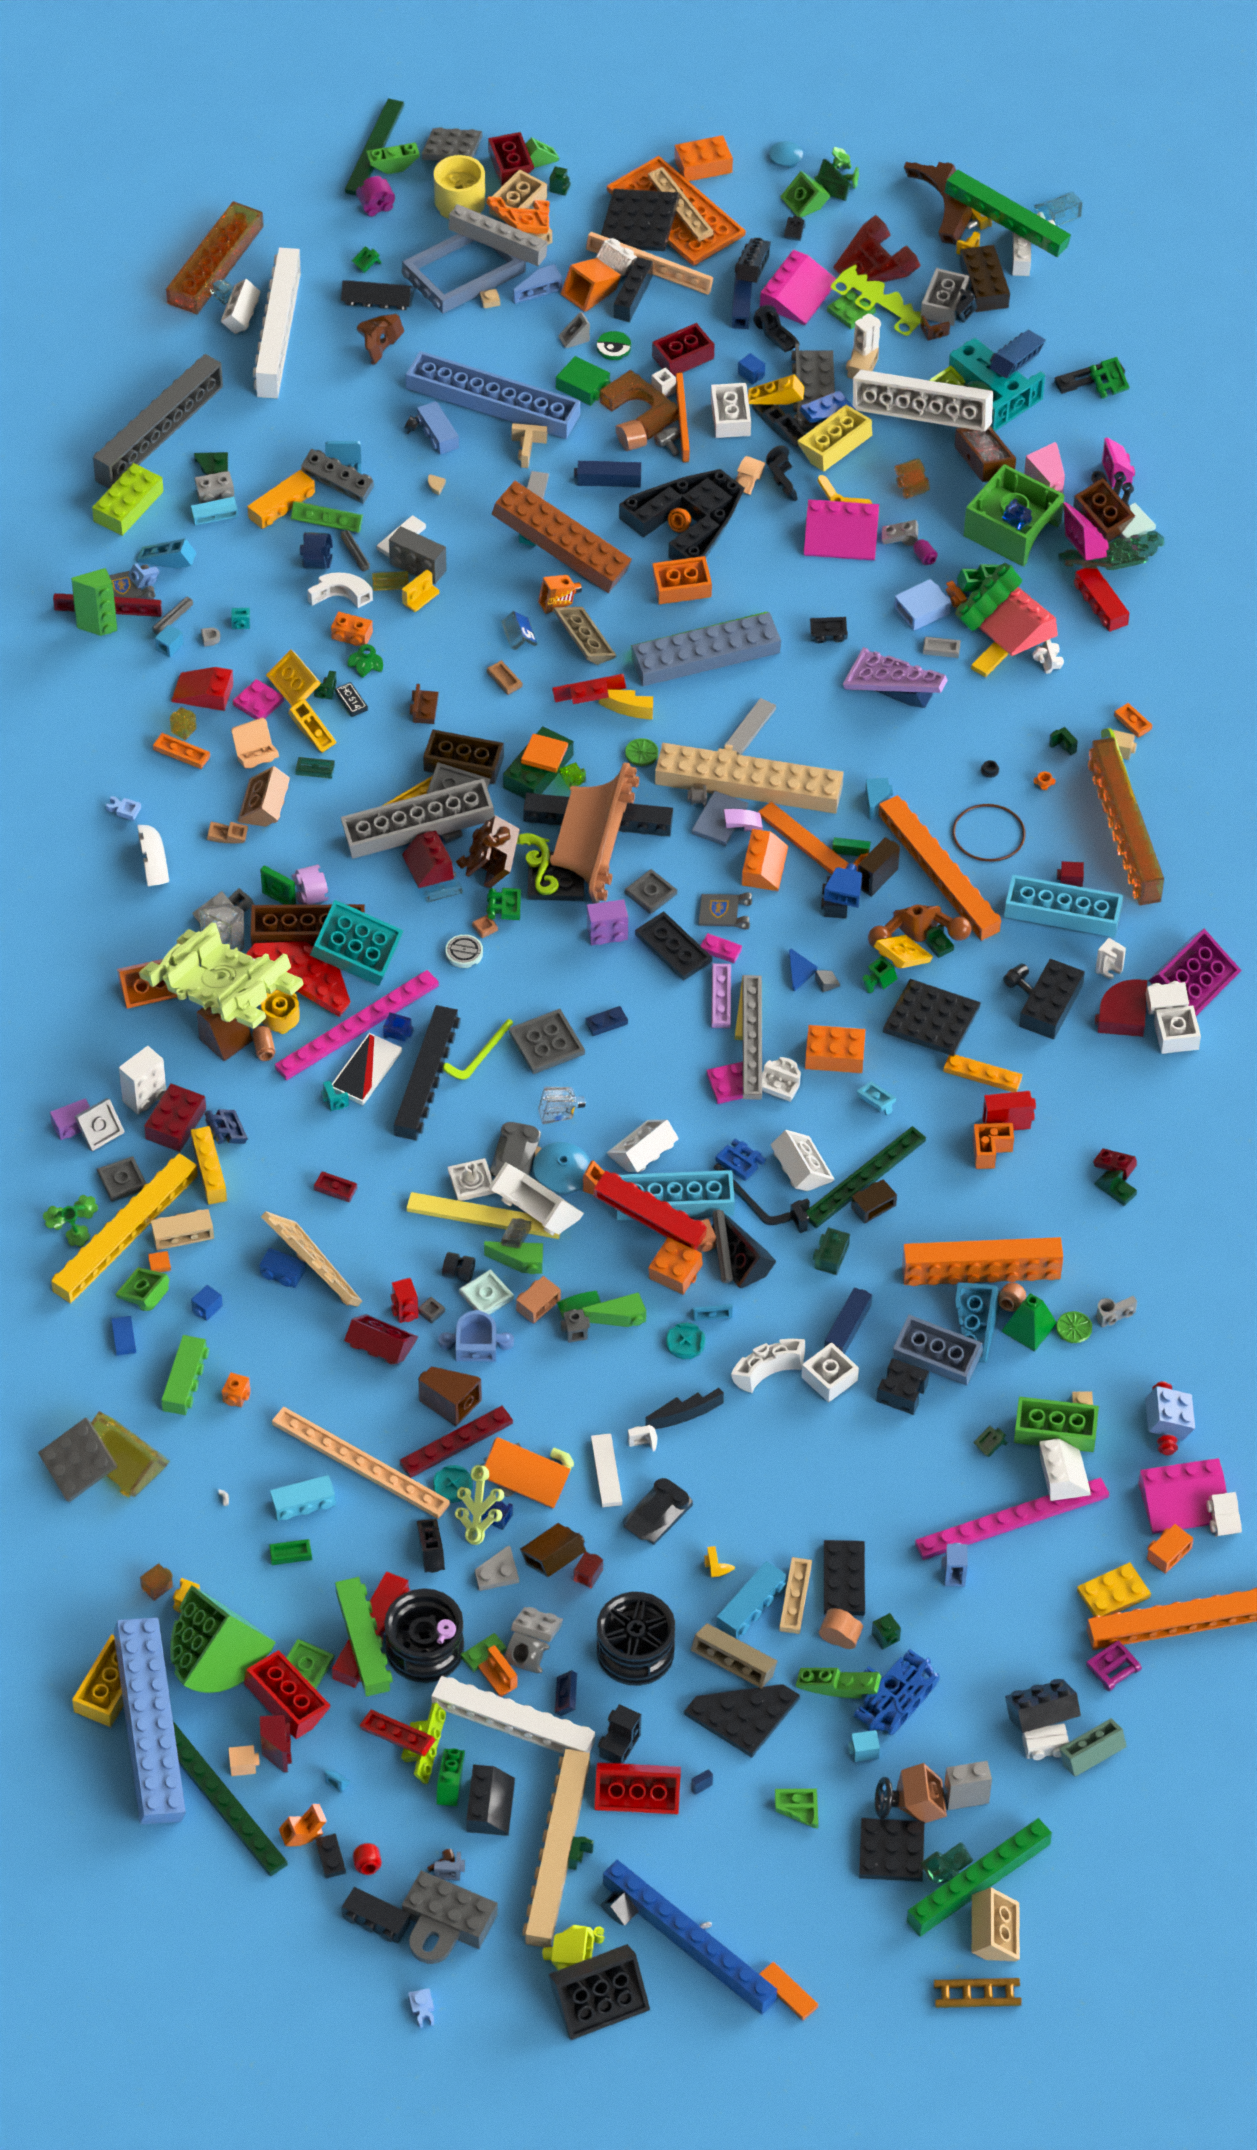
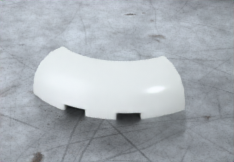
M137 825L141 851L147 857L143 858L147 885L153 886L169 882L166 857L159 832L149 825Z
M781 1339L779 1343L771 1345L765 1343L753 1349V1353L746 1358L742 1357L731 1373L733 1382L742 1390L753 1393L758 1383L773 1373L791 1369L801 1370L805 1355V1339Z

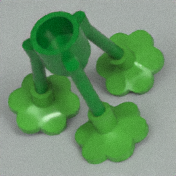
M81 1195L78 1201L74 1203V1207L56 1208L55 1206H50L48 1211L43 1213L45 1226L59 1230L62 1228V1224L70 1223L72 1226L71 1230L66 1232L69 1245L84 1246L85 1242L90 1240L88 1228L85 1225L79 1226L75 1224V1221L78 1217H85L87 1219L93 1217L94 1213L98 1211L95 1198L93 1196Z

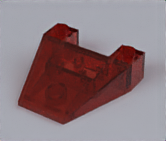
M875 215L862 225L833 268L841 275L843 271L856 265L855 271L857 275H867V282H887L908 277L921 265L916 254L907 245L893 256L880 245L891 234L887 225Z

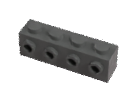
M311 449L301 465V471L309 477L364 504L374 487L373 480L369 475L356 472L355 468L341 464L336 458L331 459L320 450L315 451Z

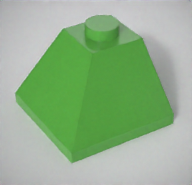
M800 171L780 197L797 216L804 217L820 210L831 196L820 184L803 171Z

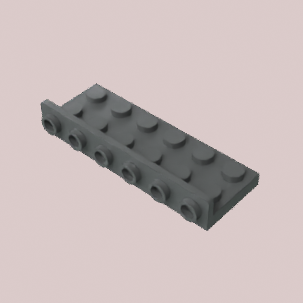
M795 344V350H792V361H795V363H792V374H795L803 384L804 396L802 401L793 403V411L797 412V414H794V420L804 432H810L822 422L809 423L799 410L802 405L835 393L833 350L799 351V344Z

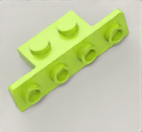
M432 1703L428 1720L410 1722L411 1727L435 1738L436 1741L428 1753L423 1757L403 1748L401 1756L404 1762L417 1761L414 1775L423 1784H428L443 1724L446 1719V1712L437 1703Z

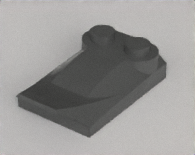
M516 1122L503 1124L490 1168L491 1176L496 1177L505 1162L530 1175L535 1158V1150L541 1139V1132L531 1125Z

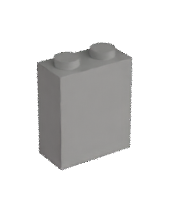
M987 1761L946 1768L944 1797L948 1810L989 1804L992 1777Z

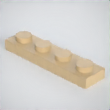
M792 1557L779 1631L800 1634L812 1560Z

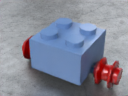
M1160 1381L1152 1387V1392L1145 1398L1148 1432L1163 1435L1157 1440L1160 1445L1158 1451L1164 1455H1172L1178 1450L1177 1439L1184 1440L1195 1429L1192 1394L1172 1390L1171 1384Z

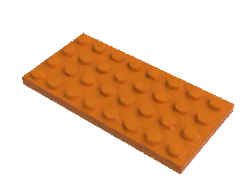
M660 156L655 157L607 185V191L611 195L613 189L658 191L648 179V173L663 167L713 230L712 236L698 242L675 213L667 244L692 266L746 235L745 229Z

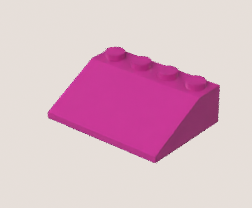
M793 249L760 292V307L771 305L776 309L777 314L806 325L832 291L831 284L836 278L810 256Z
M808 499L804 556L875 561L879 504Z
M1219 1458L1140 1470L1138 1484L1152 1534L1161 1533L1166 1528L1170 1529L1174 1524L1181 1529L1210 1525L1212 1514L1208 1512L1206 1505L1209 1496L1227 1493Z

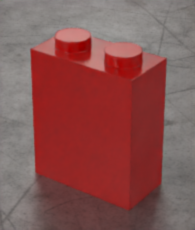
M1030 1091L984 1095L983 1124L1013 1123V1130L1031 1129V1123L1035 1120V1098L1031 1097Z

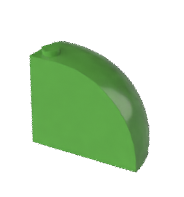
M191 1585L179 1609L182 1612L179 1620H175L170 1642L171 1663L175 1665L176 1670L174 1673L184 1686L204 1693L221 1692L242 1683L245 1680L246 1669L266 1658L276 1642L243 1617Z

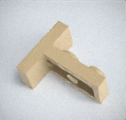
M512 423V441H521L520 447H522V450H519L518 460H521V468L529 467L533 442L547 444V426Z

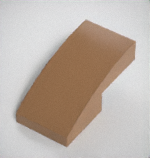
M211 821L206 840L232 844L245 843L248 826L230 822L228 826Z

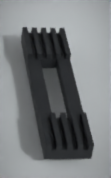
M1100 364L1096 365L1097 370L1102 369ZM1089 367L1057 376L1054 379V383L1058 386L1061 394L1076 390L1077 387L1095 381L1094 379L1092 380L1091 376L1076 381L1074 379L1090 374ZM1105 375L1101 376V380L1106 379Z

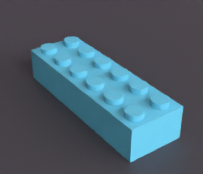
M1012 875L1004 917L1115 938L1122 909L1123 895Z
M732 1170L619 1175L624 1181L637 1185L638 1189L652 1193L656 1199L668 1202L677 1211H684L688 1217H713V1211L718 1209L723 1210L727 1216H734L735 1200ZM617 1210V1220H634Z

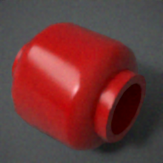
M364 1843L353 1851L354 1866L359 1873L372 1875L380 1869L382 1860L377 1846Z

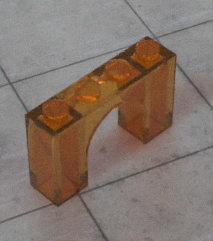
M629 370L600 390V403L611 412L630 400H642L652 406L648 411L636 418V421H640L643 425L647 440L678 420L679 407L676 403L671 402L663 393L657 391L650 383L644 381L640 375L635 374L632 370Z

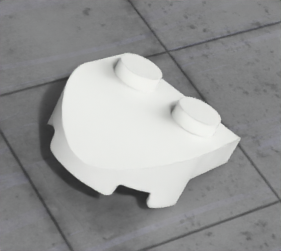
M780 1057L779 1060L772 1062L769 1060L764 1065L762 1073V1091L791 1102L800 1086L801 1072L797 1067V1063L784 1057Z

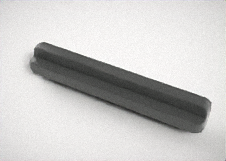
M342 531L341 538L362 571L369 570L370 564L350 531Z
M185 597L152 627L153 632L158 635L167 625H171L193 605V600Z

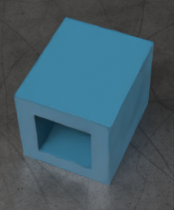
M167 625L155 637L156 650L170 658L183 645V633L170 625Z

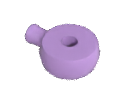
M445 1619L438 1623L436 1628L439 1635L437 1642L443 1644L444 1639H450L454 1636L456 1626L451 1620Z

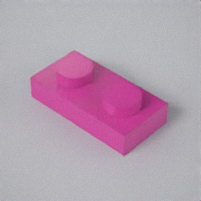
M707 933L700 945L710 955L731 963H735L742 950V945Z

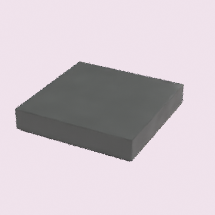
M650 869L625 889V894L648 913L652 914L677 895V889Z
M133 1156L97 1169L99 1178L111 1202L141 1192L146 1184Z

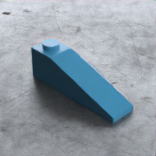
M958 1282L955 1303L962 1335L982 1343L983 1352L978 1362L986 1363L999 1310L998 1294L1000 1290L996 1285Z

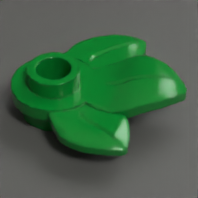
M362 645L358 652L351 654L348 658L347 665L349 667H356L358 674L362 678L372 669L377 672H382L383 660L376 654V650L372 645ZM364 651H370V653L364 654Z

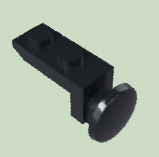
M763 305L757 309L753 317L754 324L757 328L763 329L765 336L786 353L793 350L795 344H799L796 337L781 325L779 315L773 306Z
M780 445L773 448L767 454L766 464L774 476L773 480L778 486L782 485L784 494L787 497L791 496L796 501L798 500L797 492L784 474L792 468L788 461L789 449L786 446Z

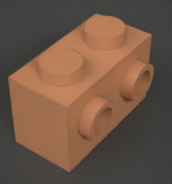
M543 1276L539 1280H535L527 1291L518 1295L516 1311L534 1324L561 1300V1289Z

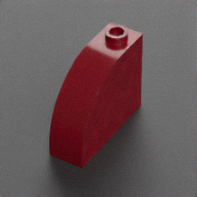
M1125 980L1113 985L1106 991L1101 1000L1099 1014H1095V1025H1098V1033L1143 1037L1146 1015L1145 993L1148 980Z

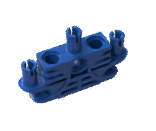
M909 1649L908 1653L906 1652L903 1658L900 1657L885 1676L881 1675L877 1694H868L864 1699L863 1707L859 1706L853 1717L869 1726L868 1731L886 1730L889 1731V1735H894L925 1700L940 1679V1675L938 1673L935 1674L930 1665L931 1659L929 1657L924 1659ZM868 1666L863 1672L876 1671ZM925 1674L929 1675L928 1679L924 1678ZM886 1721H889V1722H891L892 1724H891V1725H888V1724H884V1723H885Z

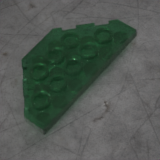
M1149 531L1147 534H1136L1130 536V538H1117L1112 542H1108L1107 557L1085 560L1078 550L1068 549L1058 554L1059 561L1065 566L1070 567L1077 564L1082 565V568L1096 569L1097 566L1106 567V570H1117L1146 563L1148 557L1153 556L1158 551V546L1162 547L1164 545V537L1157 531Z

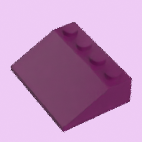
M1204 928L1194 934L1148 981L1151 984L1159 983L1161 985L1169 984L1173 981L1185 982L1189 1000L1188 1006L1194 1007L1195 1015L1197 1016L1242 970Z

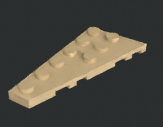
M267 1211L261 1216L297 1253L298 1258L306 1262L340 1296L344 1304L358 1307L362 1303L359 1296L297 1222Z

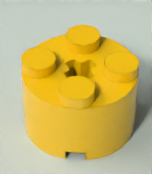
M279 990L274 991L272 994L266 993L267 998L261 1003V1011L265 1012L266 1015L262 1023L272 1031L286 1034L299 1022L298 998L295 993L288 995Z

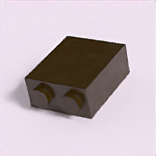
M885 837L858 864V872L862 873L861 891L871 897L898 870L900 846L895 841Z
M557 1523L520 1548V1551L527 1566L546 1577H550L585 1553L586 1549L583 1544L585 1540L580 1533H576L569 1527Z

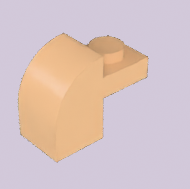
M748 456L744 457L737 470L739 473L736 481L745 488L744 493L751 495L756 479L760 480L765 462Z

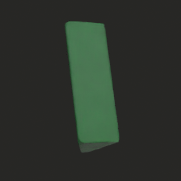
M834 837L832 850L836 854L860 856L861 854L870 853L871 841Z

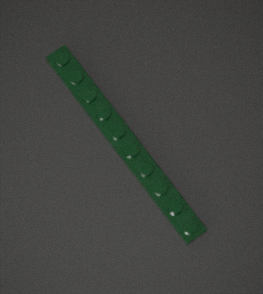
M173 1721L180 1766L270 1877L288 1865L287 1860Z

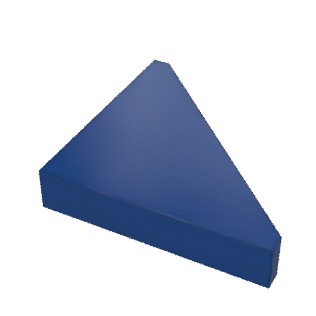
M790 949L793 991H796L817 971L818 967L793 949Z

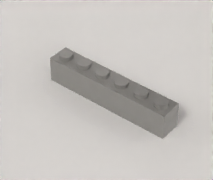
M458 204L449 214V230L536 266H539L546 257L547 241Z

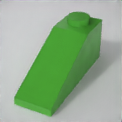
M484 1241V1256L521 1273L542 1274L543 1243Z
M639 1292L582 1308L584 1316L589 1318V1323L630 1327L646 1322V1309Z

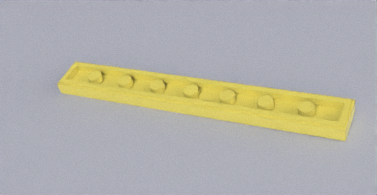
M413 1192L410 1194L407 1205V1212L549 1238H560V1234L555 1233L552 1236L543 1230L544 1226L541 1222L524 1212Z

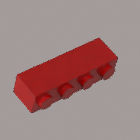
M1095 564L1076 571L1074 586L1077 590H1080L1084 600L1088 601L1093 613L1098 615L1101 624L1106 626L1109 632L1128 625L1129 611Z

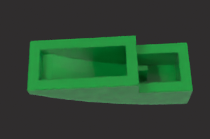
M980 564L978 569H961L957 581L962 592L979 589L983 581L992 576L999 565Z

